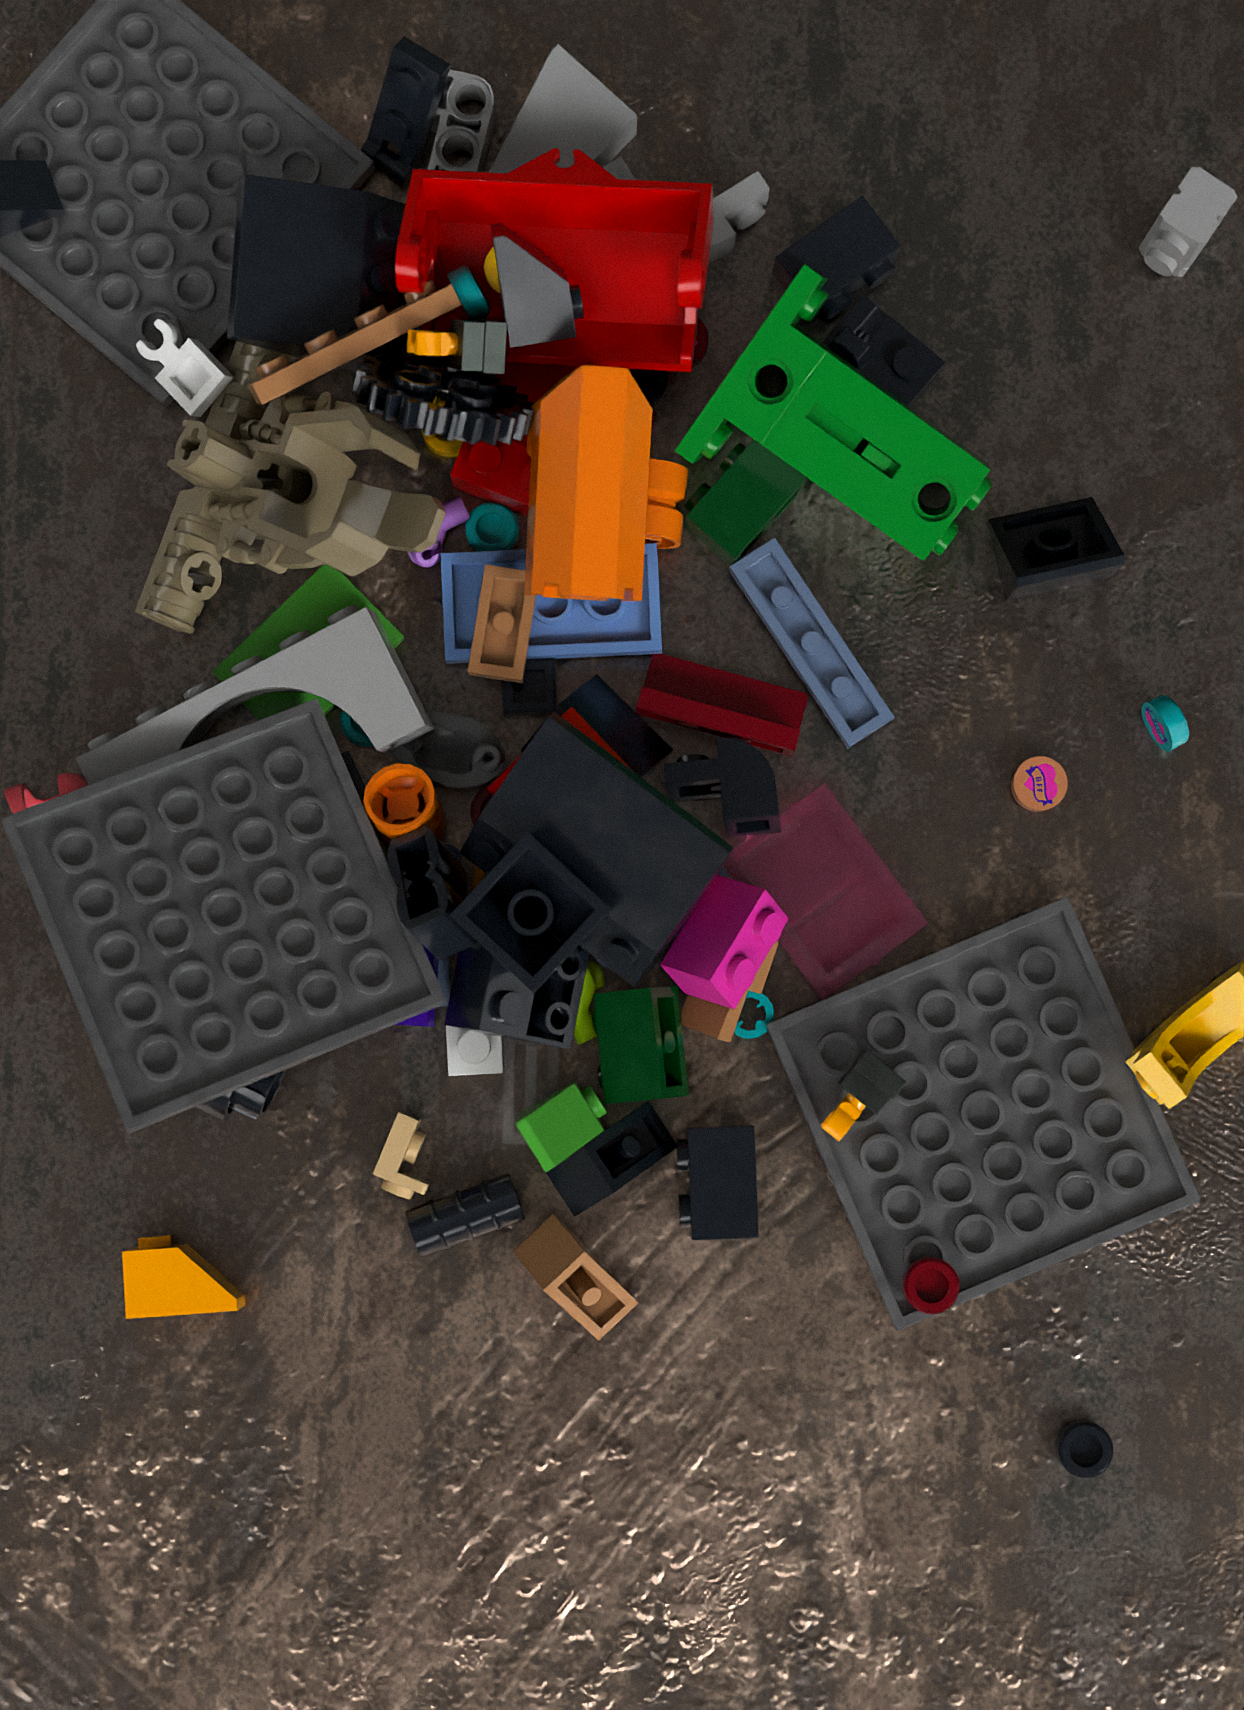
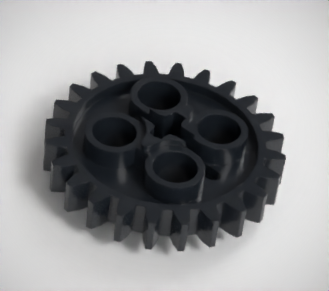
M393 354L392 359L382 355H376L375 359L364 358L363 363L358 362L351 393L357 397L356 402L358 404L367 405L366 410L368 412L383 413L382 420L393 421L401 424L404 429L415 427L422 429L423 434L427 436L437 433L442 434L448 441L456 439L470 444L484 441L490 445H496L497 440L512 444L513 439L522 441L524 435L528 436L534 409H532L534 403L527 401L528 395L517 393V387L501 385L502 379L493 378L478 371L454 369L444 365L439 359L431 360L414 355L404 358ZM442 392L448 393L444 406L439 405Z

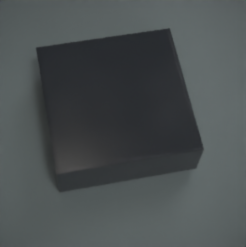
M554 658L527 659L523 683L501 680L504 717L549 715L557 706Z

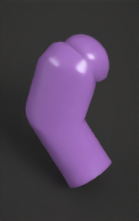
M460 495L442 503L446 515L435 544L421 553L408 552L411 560L417 565L431 567L438 563L447 530L466 522L470 518Z

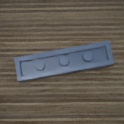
M775 537L729 567V572L847 749L894 719V715Z

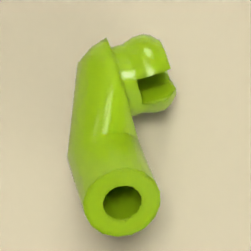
M589 961L587 964L575 1025L574 1037L578 1045L597 1037L592 1024L593 1014L589 1006L595 990L602 987L605 983V973L602 967L593 961Z

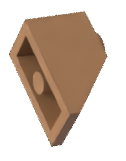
M554 1214L513 1251L543 1291L598 1341L638 1304L633 1295L581 1239Z

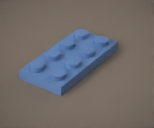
M657 543L645 544L642 601L622 602L620 599L607 598V601L537 596L527 659L662 654ZM526 549L441 553L446 664L469 663L485 564L525 570Z

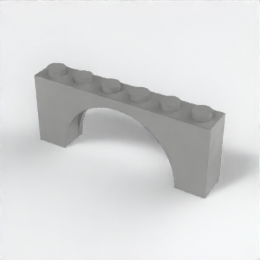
M352 605L331 615L327 619L330 626L311 635L309 630H305L286 638L279 644L282 651L265 660H262L261 656L258 655L238 663L231 669L234 675L231 678L217 685L210 680L192 687L183 694L185 702L169 710L163 705L144 712L135 719L137 727L121 735L115 730L98 736L87 744L90 751L75 759L88 785L196 745L201 741L209 728L235 706L253 697L276 692H301L325 698L345 711L360 725L371 740L376 751L386 754L433 730L434 727L377 613L367 607L359 610L357 605Z

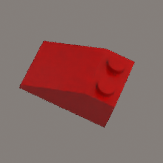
M505 362L504 374L496 373L494 378L502 379L501 385L517 387V393L528 395L527 401L534 403L562 377L580 366ZM524 435L522 441L513 439L512 444L498 440L496 445H490L484 441L476 442V444L463 441L450 473L453 488L485 502L500 503L509 507L514 513L528 518L531 457L526 452L527 435Z

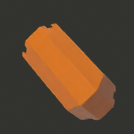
M582 365L562 377L532 405L534 412L527 436L526 449L527 454L531 457L524 595H542V597L594 601H607V598L620 599L622 602L642 601L652 407L627 368Z

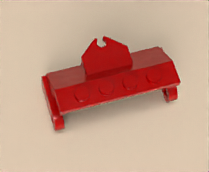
M553 148L508 173L413 169L396 249L395 278L399 292L422 294L425 290L426 282L433 280L436 288L451 285L447 273L464 264V266L469 267L491 307L490 314L484 318L505 322L501 294L489 285L484 272L485 259L489 251L494 247L490 224L503 223L564 268L569 286L579 284L584 318L574 319L576 338L510 348L508 336L506 335L505 362L692 372L698 325V308L702 309L714 224L713 184L617 179L579 149L573 150L574 164L568 168L556 166L560 161V151L558 148ZM461 303L460 306L422 324L420 330L450 332L451 319L468 320L470 317ZM420 355V357L448 358V359H449V355H448V356H426V355Z

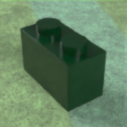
M753 440L748 447L744 446L741 442L738 443L720 465V468L725 473L712 487L707 483H703L684 506L689 511L685 519V528L729 566L742 559L802 492L807 479L802 473L756 440Z
M678 986L648 987L593 994L595 1009L592 1015V1024L598 1036L600 1056L598 1081L603 1090L604 1104L689 1096Z

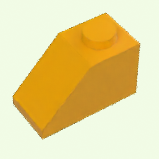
M171 1235L138 1237V1247L122 1251L126 1319L238 1311L245 1306V1294L187 1243L171 1245Z

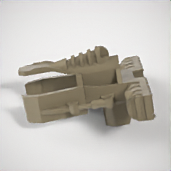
M236 341L226 368L234 378L213 402L205 423L184 419L182 427L185 430L177 441L175 459H169L167 463L169 468L195 486L194 488L180 491L177 496L151 570L148 573L143 591L137 602L135 613L177 632L193 634L195 619L200 617L204 606L202 601L208 600L215 595L221 585L222 571L219 563L222 556L235 563L242 562L248 565L257 563L277 574L284 573L288 568H313L323 564L353 577L379 563L388 548L421 553L434 545L446 511L440 500L433 496L392 491L352 480L357 465L343 453L346 451L378 449L416 471L418 470L420 454L407 434L375 417L367 410L345 402L329 392H324L318 399H313L308 395L290 396L291 390L263 405L257 404L247 383L259 378L254 368L283 353ZM285 354L288 362H291L297 358L295 356ZM255 539L265 540L261 553L252 546Z

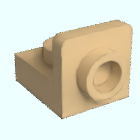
M399 1111L373 1175L384 1179L380 1188L411 1200L414 1191L425 1195L431 1182L403 1171L401 1168L404 1161L414 1165L426 1134L417 1130L421 1118L404 1111Z

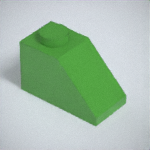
M576 1079L521 1112L515 1124L542 1168L547 1172L603 1132L604 1124L600 1117L608 1112L591 1085L581 1089Z

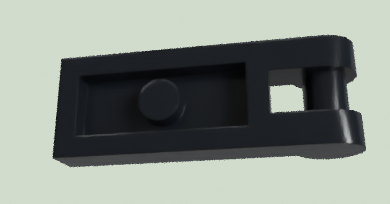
M405 36L393 47L369 134L361 148V151L374 161L375 167H379L390 174L389 180L402 189H406L409 186L413 169H419L451 66L448 62ZM389 142L401 149L400 155L388 148Z

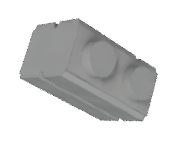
M1191 167L1139 246L1145 263L1161 275L1183 277L1238 198L1235 193L1236 190L1201 167Z

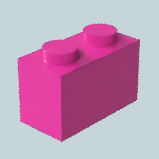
M716 875L660 965L685 994L735 1010L745 991L751 986L757 971L773 944L779 939L782 929L789 918L766 889Z

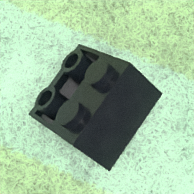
M475 941L474 946L458 953L444 1025L571 1050L590 953L579 945L566 961L533 993L478 941Z

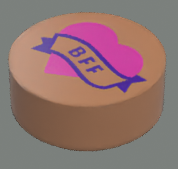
M1036 756L1025 760L1015 769L1011 778V792L1016 802L1023 808L1034 812L1046 811L1059 804L1064 798L1068 787L1067 775L1063 767L1054 759L1045 756Z

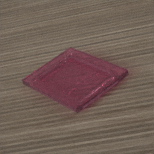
M824 783L800 802L793 803L789 810L780 815L781 833L748 836L745 842L731 852L723 864L733 880L766 889L789 918L782 929L778 941L822 1000L828 998L871 965H877L883 956L928 924L919 909Z

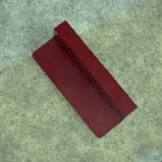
M653 654L644 686L641 688L636 713L642 717L719 738L738 739L753 747L792 757L800 735V726L808 696L804 692L672 656Z

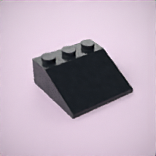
M248 174L239 176L227 339L299 358L308 353L304 345L307 341L332 329L335 330L339 338L358 328L354 318L382 304L387 313L405 305L404 293L398 291L395 278L396 249L405 203L367 191ZM403 335L337 368L356 373L358 362L363 363L366 357L375 359L376 355H382L392 359L393 354L401 356Z

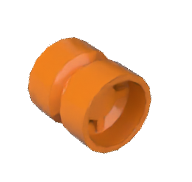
M650 459L645 544L657 543V549H672L681 545L684 515L676 509V505L684 502L686 498L688 469L683 465L658 459Z
M396 763L383 767L371 777L365 787L363 802L367 815L375 827L380 841L387 849H389L391 840L425 825L440 840L445 834L447 819L433 783L422 769L411 764Z

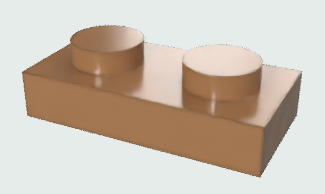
M485 564L468 666L469 675L523 683L537 596L524 595L525 570Z

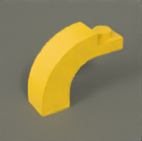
M1244 959L1214 980L1168 1017L1126 1059V1064L1135 1073L1143 1090L1150 1097L1156 1099L1160 1105L1164 1103L1170 1109L1186 1098L1201 1072L1244 1036Z

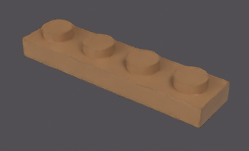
M433 280L426 282L425 290L422 294H403L407 304L387 313L382 304L354 318L357 329L339 338L335 330L332 329L304 343L308 351L307 354L291 362H288L285 354H282L254 368L259 378L247 383L256 403L263 405L407 333L408 330H413L460 306L461 303L452 284L436 288Z

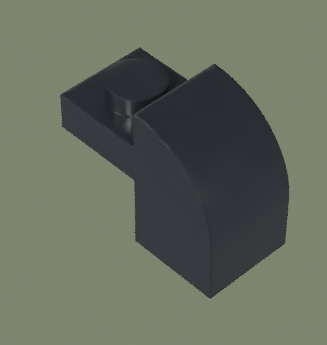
M720 737L717 738L718 758L709 759L705 755L690 754L679 757L675 763L664 764L665 786L668 796L672 801L722 798L723 821L727 838L782 832L779 799L773 770L764 755L752 745L738 739Z

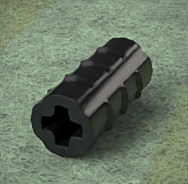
M509 1173L486 1182L482 1181L481 1184L462 1191L456 1190L454 1194L437 1200H430L429 1203L405 1211L408 1226L420 1257L444 1248L448 1250L450 1246L469 1239L474 1240L475 1237L496 1229L500 1231L504 1226L525 1219Z

